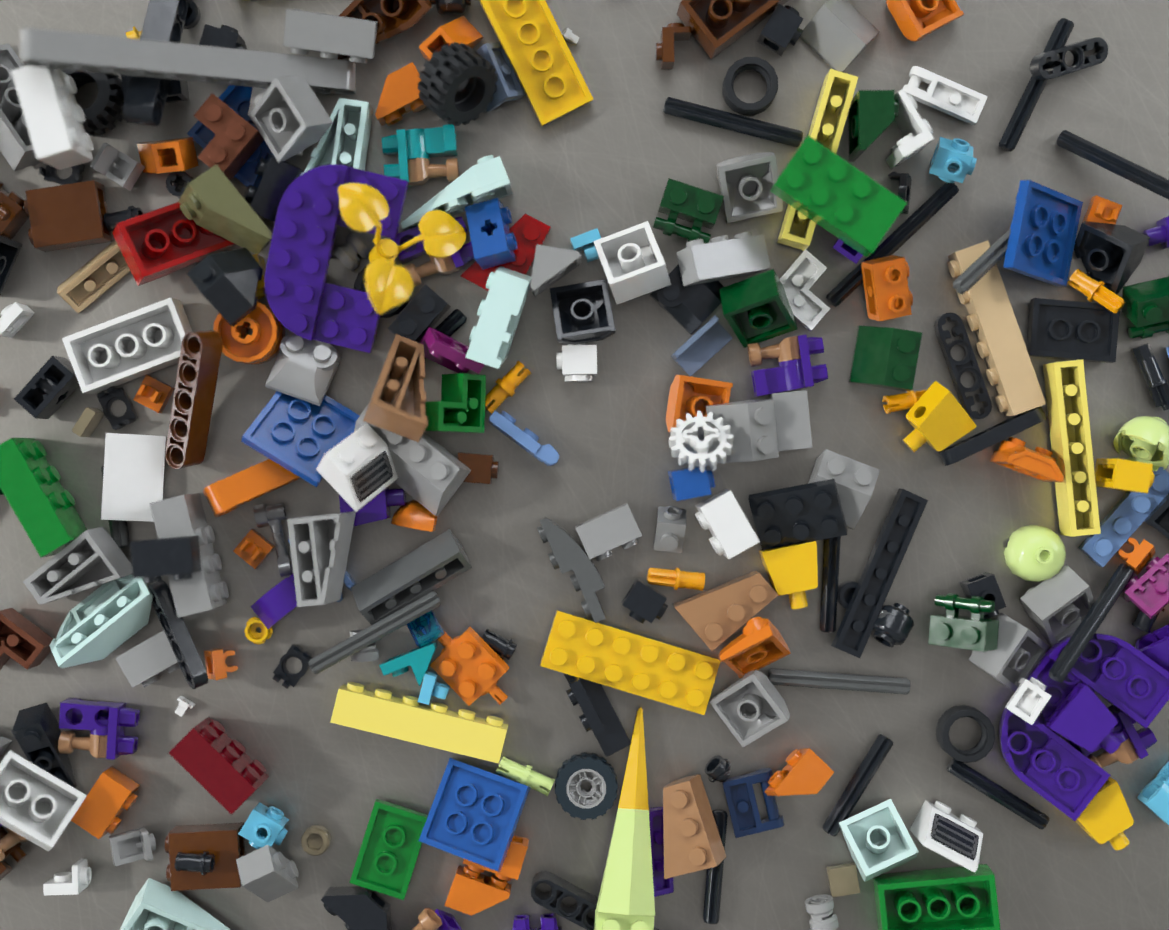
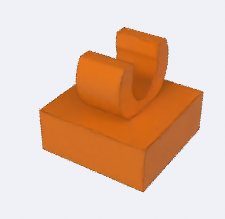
M1095 195L1090 201L1083 222L1116 224L1123 205Z
M145 375L133 400L157 413H162L175 388L150 375Z
M251 529L233 552L251 567L257 569L275 546L255 529Z
M1130 537L1127 542L1134 547V550L1131 553H1125L1119 549L1118 555L1138 575L1156 554L1154 545L1145 539L1139 545L1136 539Z
M217 648L203 651L208 679L227 678V672H234L238 669L236 665L227 666L225 663L228 656L235 655V651H223V649Z

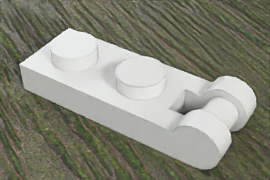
M912 66L909 73L910 80L907 85L903 86L906 94H910L920 103L968 124L975 125L988 96L924 68ZM921 82L929 84L926 91L919 89Z

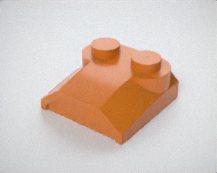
M886 0L887 7L902 34L908 40L914 42L922 40L926 35L964 15L955 0Z
M676 375L670 386L666 412L668 432H670L671 427H676L677 419L685 422L687 413L692 415V417H697V412L701 411L702 416L707 417L706 406L729 403L733 383Z
M1009 437L1008 441H1001L998 450L993 452L990 462L1041 481L1062 482L1064 479L1062 472L1056 464V459L1051 457L1053 452L1040 447H1036L1035 450L1025 447V441L1014 437Z
M754 617L747 621L746 626L743 628V634L720 650L719 657L741 679L749 671L759 670L791 654L779 630L768 619Z

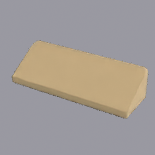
M116 240L57 287V294L78 314L130 272Z

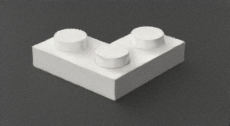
M805 249L779 280L784 287L794 318L811 331L830 308L809 290L827 267Z

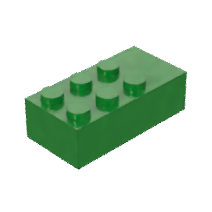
M809 135L770 190L774 195L866 258L873 253L907 204V202Z
M10 438L0 444V489L39 556L42 558L56 555L88 529L74 507L75 500L68 490H64L59 481L61 476L58 470L47 461L45 457L47 453L41 442L35 440V438Z
M987 864L978 865L975 873L963 866L883 873L873 878L878 930H1001L995 874Z

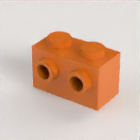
M890 255L862 261L861 268L868 318L880 322L912 315L913 296L909 290L907 279L910 275V270L905 257Z

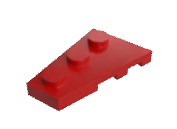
M525 213L510 228V233H514L518 249L514 250L516 261L484 270L475 261L460 277L489 292V289L486 288L490 272L495 273L500 266L527 275L534 262L536 245H543L551 227Z

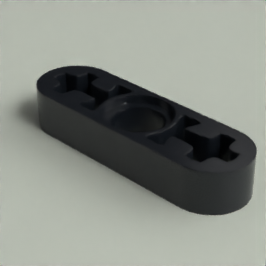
M1096 37L1037 54L1031 60L1030 72L1036 80H1048L1100 64L1107 58L1108 45L1104 39ZM1095 48V53L1091 56L1084 55V51ZM1068 51L1074 57L1071 67L1065 63V55ZM1054 61L1055 66L1043 70V65L1046 62Z

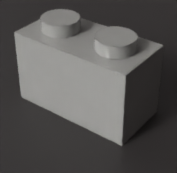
M807 390L770 394L769 399L774 400L778 451L813 448Z
M628 503L575 526L589 559L595 557L597 561L613 555L611 550L618 546H622L624 550L639 543L637 538L642 536Z
M164 630L116 657L132 688L141 683L145 688L160 679L157 675L167 669L170 674L180 668Z
M269 845L236 859L242 886L267 903L299 888L296 879L299 876V872L294 861L288 860L280 851L277 852Z

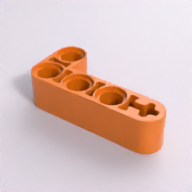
M268 459L205 487L203 493L216 518L239 508L244 503L301 478Z

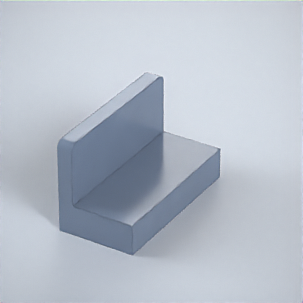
M500 42L485 43L476 50L477 53L494 66L495 74L498 77V81L495 83L497 90L493 93V101L487 106V112L493 111L506 101L519 100L526 96Z
M716 315L671 355L688 376H692L733 339L718 322L719 318Z

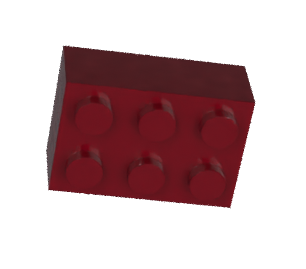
M208 717L193 727L169 754L232 815L269 776L265 773L266 768L256 759L252 760L245 753V747L239 741L232 740L225 733L226 730L219 721L211 720Z

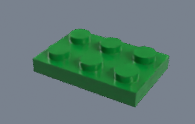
M376 799L349 883L404 900L422 846L419 838L428 814Z

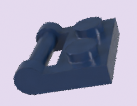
M764 768L753 773L728 778L722 782L735 838L777 829L785 825L783 816L779 815L775 796H768L764 792L769 787L768 780L773 775L771 768ZM752 784H761L768 814L767 819H760Z

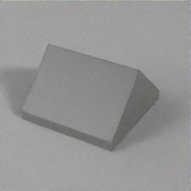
M829 0L806 25L800 38L834 70L843 72L880 31L847 0Z
M536 245L530 283L534 296H538L581 264L580 253L575 250Z

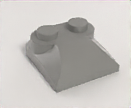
M773 152L745 155L727 159L717 164V178L720 183L721 195L724 196L723 206L727 223L783 211L782 199L770 192L774 183L779 178L776 156Z
M294 333L287 334L281 340L279 354L265 386L321 406L342 359V354L329 343L308 340Z
M758 670L749 671L742 679L709 701L742 747L757 740L790 718L785 700L768 677Z

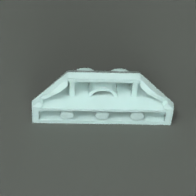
M131 574L105 583L69 611L59 628L57 637L53 638L49 645L58 667L67 668L103 660L148 624L153 594L148 588V584L144 583V577L133 578Z

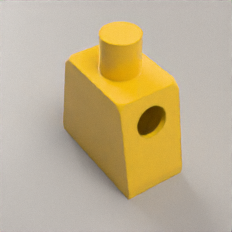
M935 381L906 414V419L913 426L914 430L903 439V442L913 452H916L925 443L939 452L971 432L977 425L953 394Z
M816 541L759 550V555L772 588L778 596L788 594L791 609L807 607L805 591L818 588Z
M1111 777L1108 778L1076 820L1080 827L1098 844H1104L1109 841L1114 850H1121L1130 843L1123 831L1134 824V820L1118 782Z

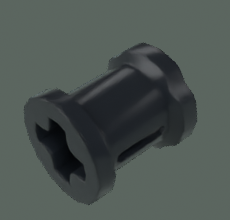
M184 171L172 172L166 179V188L172 195L180 199L186 187H182L179 190V185H184V182L188 185L194 178Z

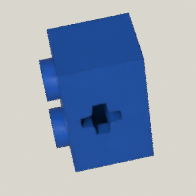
M498 197L466 206L465 211L474 259L484 270L516 261L514 250L518 249L514 233H510L509 224L512 223L509 207H504Z
M695 466L692 471L689 470V467L668 471L672 496L675 501L711 495L710 488L715 487L712 470H707L706 466L704 472L700 471L699 466Z

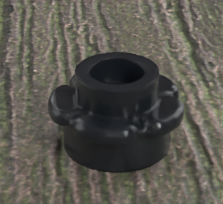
M720 755L713 757L705 767V773L709 776V781L712 783L715 781H725L731 773V763Z

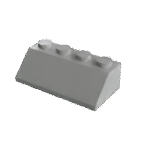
M8 43L0 45V151L12 169L16 171L39 164L40 160L36 158L11 70L24 67V65Z
M368 406L357 419L354 432L367 423L363 421ZM368 423L388 446L398 476L395 483L433 515L438 516L471 470L425 432L419 442Z

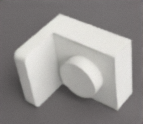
M17 302L8 305L0 314V336L13 338L35 313L27 305Z
M1031 677L1028 681L1021 678L1018 682L1020 683L1019 687L1005 708L1032 725L1051 698V695L1045 692L1047 686L1037 679Z
M87 858L80 859L72 865V872L55 873L54 877L43 884L44 896L74 895L86 889L92 877Z

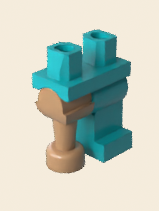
M453 124L436 128L396 130L397 135L382 137L383 154H398L399 164H384L385 176L409 181L408 187L424 185L431 178L447 176V180L451 182L459 177L457 158L447 159L446 164H430V158L458 156L456 129Z

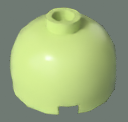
M1140 416L1126 422L1120 428L1113 444L1118 453L1123 450L1131 456L1126 460L1153 464L1152 471H1157L1159 467H1163V470L1167 469L1169 466V425L1165 420L1159 417Z
M1038 525L1023 526L1014 531L1009 537L1010 540L1004 551L1006 564L1013 574L1023 580L1032 582L1048 580L1058 574L1064 566L1066 558L1064 543L1059 535L1049 528Z

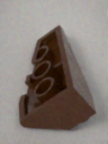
M354 0L339 16L377 21L376 44L412 28L432 6L429 0ZM338 54V59L340 60L349 57V55Z

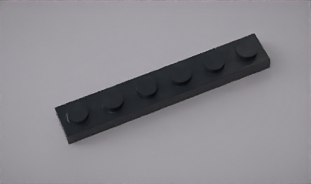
M899 488L831 646L861 658L874 623L880 614L926 507L927 499Z

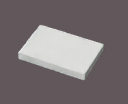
M106 433L101 520L154 522L149 503L163 500L166 436Z

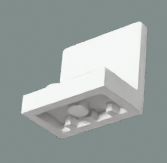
M903 89L894 95V99L899 100L898 117H895L894 121L904 137L897 141V144L890 149L892 154L886 159V162L891 169L919 153L934 139L931 125L926 119H922L916 110L917 104L915 99L910 94H906Z

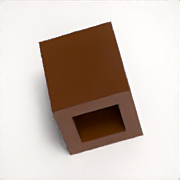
M458 453L457 459L471 470L463 482L492 484V478H498L499 462L494 461V455Z

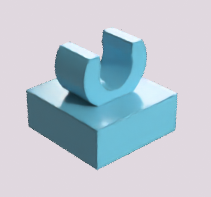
M598 228L570 238L573 250L578 252L583 250L588 263L598 259L599 256L593 242L601 239Z
M428 670L424 676L418 702L429 705L433 696L446 699L450 686L437 682L438 674L435 671Z

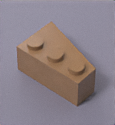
M396 334L363 418L364 422L419 442L428 425L427 417L425 416L426 392H424L425 360L423 344Z
M755 570L710 590H705L695 596L675 602L673 606L708 648L713 651L775 599L778 594L762 575Z
M696 774L677 779L663 788L664 879L717 867L727 856L701 775Z

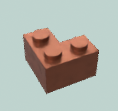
M212 93L193 115L216 134L198 158L210 168L217 165L229 181H231L264 139L258 130Z
M13 608L0 611V670L10 657L28 670L43 662L51 651L49 645L53 638Z

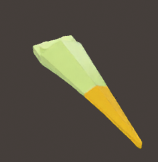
M641 707L638 708L617 815L595 910L594 930H654L655 902L644 723Z

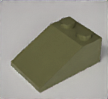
M214 165L188 183L178 201L181 204V211L189 220L193 219L198 226L242 248L246 247L254 254L261 253L272 239V232L217 165Z

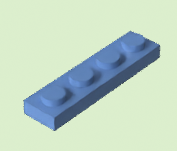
M1163 467L1153 471L1154 482L1149 488L1148 493L1127 492L1100 522L1101 534L1089 535L1078 547L1099 567H1104L1169 493V472L1165 469L1163 470Z

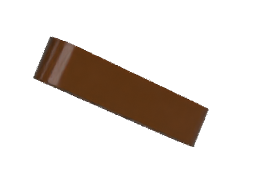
M214 330L189 332L185 334L182 340L165 450L166 461L173 469L201 464L205 458L222 353L221 336Z

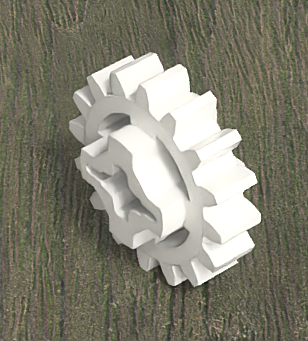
M701 411L697 412V417H692V415L687 413L685 422L677 419L676 427H671L669 448H671V455L673 458L678 457V464L680 466L686 462L689 463L690 471L695 466H699L700 471L704 472L705 466L708 465L715 470L717 461L724 464L726 462V455H731L733 435L730 434V425L723 426L722 417L714 420L712 412L707 417H703Z

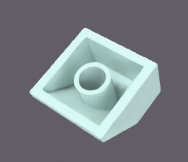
M891 799L839 822L850 854L864 882L915 859L919 853Z

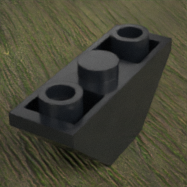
M360 886L329 887L321 899L327 912L333 916L337 915L342 919L347 930H391V905L376 891Z

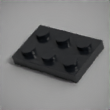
M1033 298L1030 304L1027 340L1028 354L1031 357L1114 363L1116 362L1120 311L1113 313L1099 303Z
M835 478L749 495L748 501L762 550L847 535V526Z

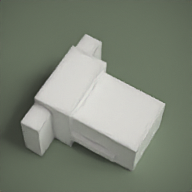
M566 28L562 32L565 41L567 40L573 45L577 44L579 37L573 34L572 30Z
M181 695L177 699L180 702L174 713L182 717L189 708L192 709L196 704Z

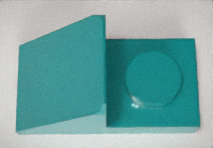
M434 640L383 661L379 665L383 675L392 673L393 677L408 672V666L411 665L420 686L438 647L437 641Z

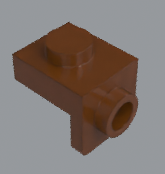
M670 23L667 27H662L661 43H656V61L661 60V70H673L675 62L674 41L690 40L691 27H684L683 23Z

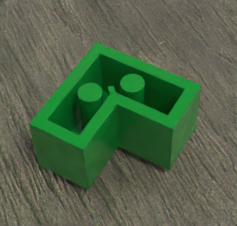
M466 373L442 374L441 401L425 402V416L427 417L428 424L425 431L484 433L486 375Z

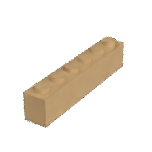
M987 240L949 255L950 261H948L947 265L951 276L957 279L990 248L989 241ZM996 264L970 290L964 294H957L960 302L966 305L969 314L967 315L968 326L972 332L975 331L978 354L982 359H985L987 364L986 376L990 385H994L998 395L995 397L996 405L1001 413L1004 412L1005 416H1014L1045 405L1046 402Z

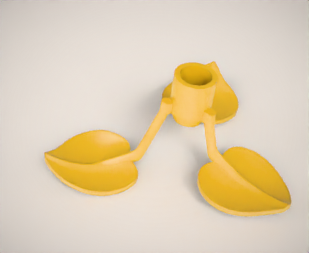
M361 183L343 184L337 189L340 212L350 228L359 232H368L376 226V234L373 239L375 246L369 252L370 263L365 271V283L369 299L379 315L404 303L413 291V280L410 273L402 266H395V259L398 253L424 240V249L428 255L435 258H446L456 253L466 240L465 229L450 214L440 210H432L425 213L419 221L418 226L422 235L416 236L406 243L397 246L393 240L381 239L382 224L380 220L387 217L389 207L386 199L378 190Z

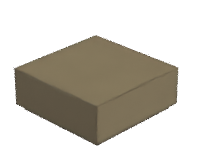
M85 408L72 428V432L80 437H91L104 417L103 411L98 408Z
M854 862L826 867L830 894L833 898L860 893Z

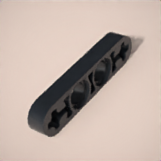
M945 313L936 319L934 330L959 401L971 419H984L990 414L992 403L965 326L957 314ZM945 318H947L948 322L953 321L955 323V327L951 329L953 337L959 335L960 340L947 344L946 339L952 337L949 330L942 329V325L946 323ZM955 345H961L965 349L966 354L961 361H956L951 356V349ZM966 371L971 372L975 377V383L970 388L964 387L960 381L961 375ZM979 389L980 394H974L977 402H982L984 407L980 408V414L977 411L971 410V406L975 404L973 396L966 398L965 393L974 392Z
M1041 406L1028 410L940 451L939 454L945 466L951 465L1046 420L1047 417Z
M164 580L148 585L153 594L152 605L188 685L192 689H196L207 684V672L183 618H178L173 596Z

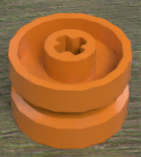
M257 301L256 309L234 327L220 313H218L214 321V331L219 333L222 339V353L234 361L260 365L271 361L279 354L280 343L285 336L286 330L270 307ZM250 328L253 329L252 335H248Z

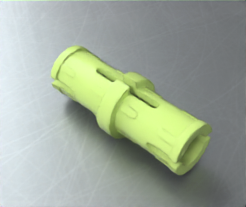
M505 756L502 757L496 770L497 774L529 786L531 789L547 797L555 781L553 778L532 770V766L527 764L525 767Z

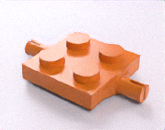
M471 626L453 639L440 627L438 631H441L442 634L436 637V639L444 648L440 655L430 664V667L468 706L487 693L501 705L508 698V695L496 684L500 677L509 670L510 667Z

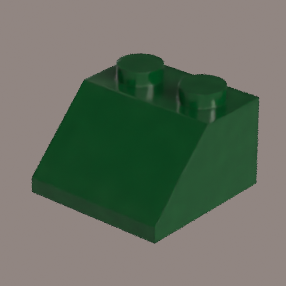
M859 90L853 97L848 112L849 162H855L895 120V117H898L899 100L894 99V90Z
M774 269L719 289L723 315L744 348L748 347V344L760 343L798 329L784 287Z
M858 326L849 382L904 392L913 390L922 333L889 327Z

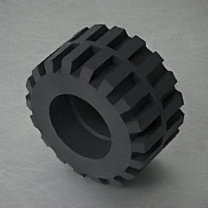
M457 42L451 43L450 46L444 45L439 52L435 51L431 55L432 58L424 64V71L420 72L419 78L421 81L418 83L419 97L430 110L449 125L460 126L461 123L466 125L472 119L475 121L482 112L484 113L488 109V104L494 99L493 93L497 90L495 83L498 81V77L495 74L494 66L464 43L458 44Z
M60 69L73 78L77 91L86 83L97 82L98 96L96 101L90 107L82 109L85 115V122H82L85 133L94 136V131L99 135L105 134L106 127L112 130L116 127L114 124L116 120L122 121L124 116L120 113L123 110L124 97L122 81L118 78L117 74Z

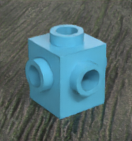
M940 137L930 161L929 173L939 176V179L947 183H955V181L963 183L966 174L971 175L976 165L977 158L973 157V146H970L967 141L954 138L950 140Z
M259 802L252 810L239 835L249 840V844L255 849L266 845L273 847L274 844L280 846L288 833V830L284 827L289 819L284 817V813L274 806L267 807Z

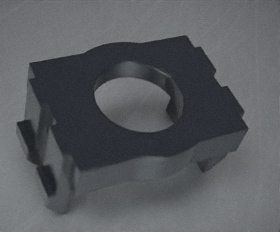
M40 161L41 164L46 165V168L39 167L38 174L44 176L45 181L60 185L83 181L84 163L72 166L71 176L67 179H61L57 175V168Z
M892 172L888 177L891 180H900L898 197L907 202L900 214H908L912 183L911 176L908 173Z
M112 386L107 389V393L102 391L97 394V398L103 408V413L113 429H121L138 418L132 401L127 397L123 387L116 388ZM121 400L125 403L126 412L123 416L116 417L112 414L111 405L114 401Z
M292 644L287 653L282 656L273 672L275 675L272 679L276 682L284 680L282 686L287 689L290 686L295 687L301 677L306 674L309 661L313 658L312 654L303 651V648ZM296 657L301 661L302 669L300 672L290 673L287 670L286 662L289 658Z

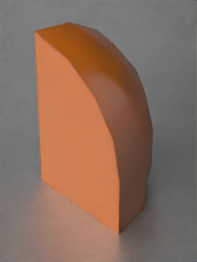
M411 500L406 502L405 506H400L395 511L391 524L433 532L436 530L438 516L433 515L417 500Z

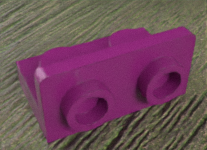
M431 327L427 329L420 341V344L424 345L425 358L456 373L467 374L469 370H472L479 374L485 365L465 358L469 346Z
M1168 553L1161 559L1159 557L1154 558L1146 566L1147 572L1141 578L1133 577L1124 588L1126 590L1124 592V599L1128 603L1130 601L1134 603L1150 619L1169 603Z

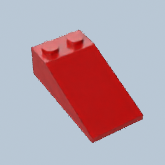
M179 202L119 222L112 233L138 286L167 276L203 260L209 254L219 253L236 244L198 226L193 219L189 220L181 211V204Z

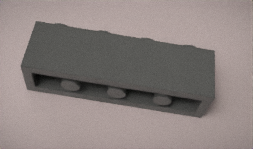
M448 529L351 587L359 612L373 625L471 569L472 566L462 545L451 530Z

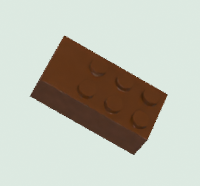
M682 0L677 15L686 27H691V34L708 56L713 59L771 15L778 4L784 5L789 0Z

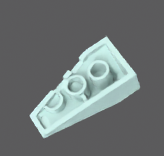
M488 155L477 160L478 164L470 167L401 222L403 230L406 231L417 227L422 216L432 210L444 211L454 216L465 212L466 206L497 197L501 199L512 195L511 184L500 156L494 158L493 155Z
M148 878L136 895L120 930H231L179 891H171L170 886Z

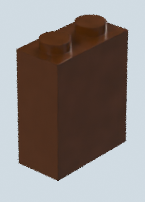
M91 180L25 191L27 200H24V209L30 218L31 224L28 235L35 249L50 252L113 242L111 231L107 230L104 223V214L108 213L104 185Z
M244 822L175 826L165 838V851L169 853L170 862L167 865L166 878L168 882L171 881V891L241 887L242 884L236 859L246 855L245 838L239 835ZM204 851H209L210 854L215 856L214 870L206 875H201V872L176 871L175 859L178 852L203 854Z

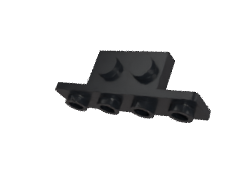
M564 673L570 689L566 690L573 706L580 705L584 714L580 715L579 718L586 732L593 731L605 756L608 757L629 746L631 742L602 685Z

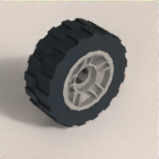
M583 752L579 755H572L569 760L566 759L563 762L562 767L557 771L555 779L557 802L561 804L565 812H568L574 818L578 817L580 820L597 819L598 816H603L608 809L612 808L614 805L613 801L617 798L618 783L616 773L612 765L608 764L605 758H601L595 753L587 754V752ZM585 781L590 782L591 790L581 789V784Z

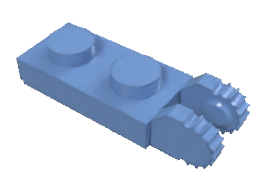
M497 411L493 412L489 418V424L547 466L555 465L558 462L559 454L553 449V446L550 444H539L537 442L539 437L527 428L522 431L515 426L516 420L507 412L502 411L501 414Z

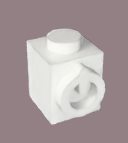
M585 343L562 345V352H556L557 370H562L565 382L593 381L592 375H597V345H585Z

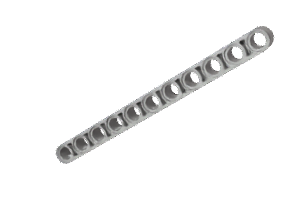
M36 28L20 30V62L33 67L269 88L276 77L303 75L314 93L353 95L356 93V63L348 60Z

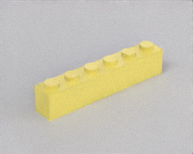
M830 69L824 78L808 135L836 154L858 77ZM788 204L777 243L804 251L810 246L816 223Z
M1083 360L1044 364L1043 371L1051 450L1053 452L1052 457L1056 459V464L1064 476L1062 482H1055L1060 535L1074 537L1101 534Z
M348 682L347 685L343 684L338 689L330 723L499 764L509 725L503 723L504 720L499 717L487 716L484 719L476 717L475 712L466 709H459V712L447 710L448 706L445 704L431 702V705L418 702L417 697L404 695L402 699L392 696V692L385 689H376L375 692L365 690L363 684Z

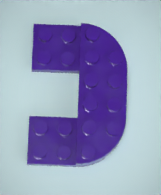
M344 165L319 166L297 177L281 198L265 269L264 285L266 297L277 319L294 334L308 340H317L372 353L380 315L374 309L368 293L326 282L337 225L350 228L341 215L337 189L343 184L361 183L378 190L386 199L389 207L387 217L380 220L382 224L381 236L397 239L409 181ZM376 226L368 231V233L376 234Z
M1099 633L1093 635L1062 683L1051 679L1048 674L1072 636L1061 640L1051 647L1026 678L1029 681L1033 677L1046 685L1045 692L1051 695V698L1032 725L1006 708L1002 713L999 723V745L1003 758L1011 771L1026 785L1074 821L1078 819L1111 775L1063 740L1060 734L1046 727L1044 722L1078 683L1087 685L1093 692L1098 693L1146 729L1169 700L1168 671L1126 641Z

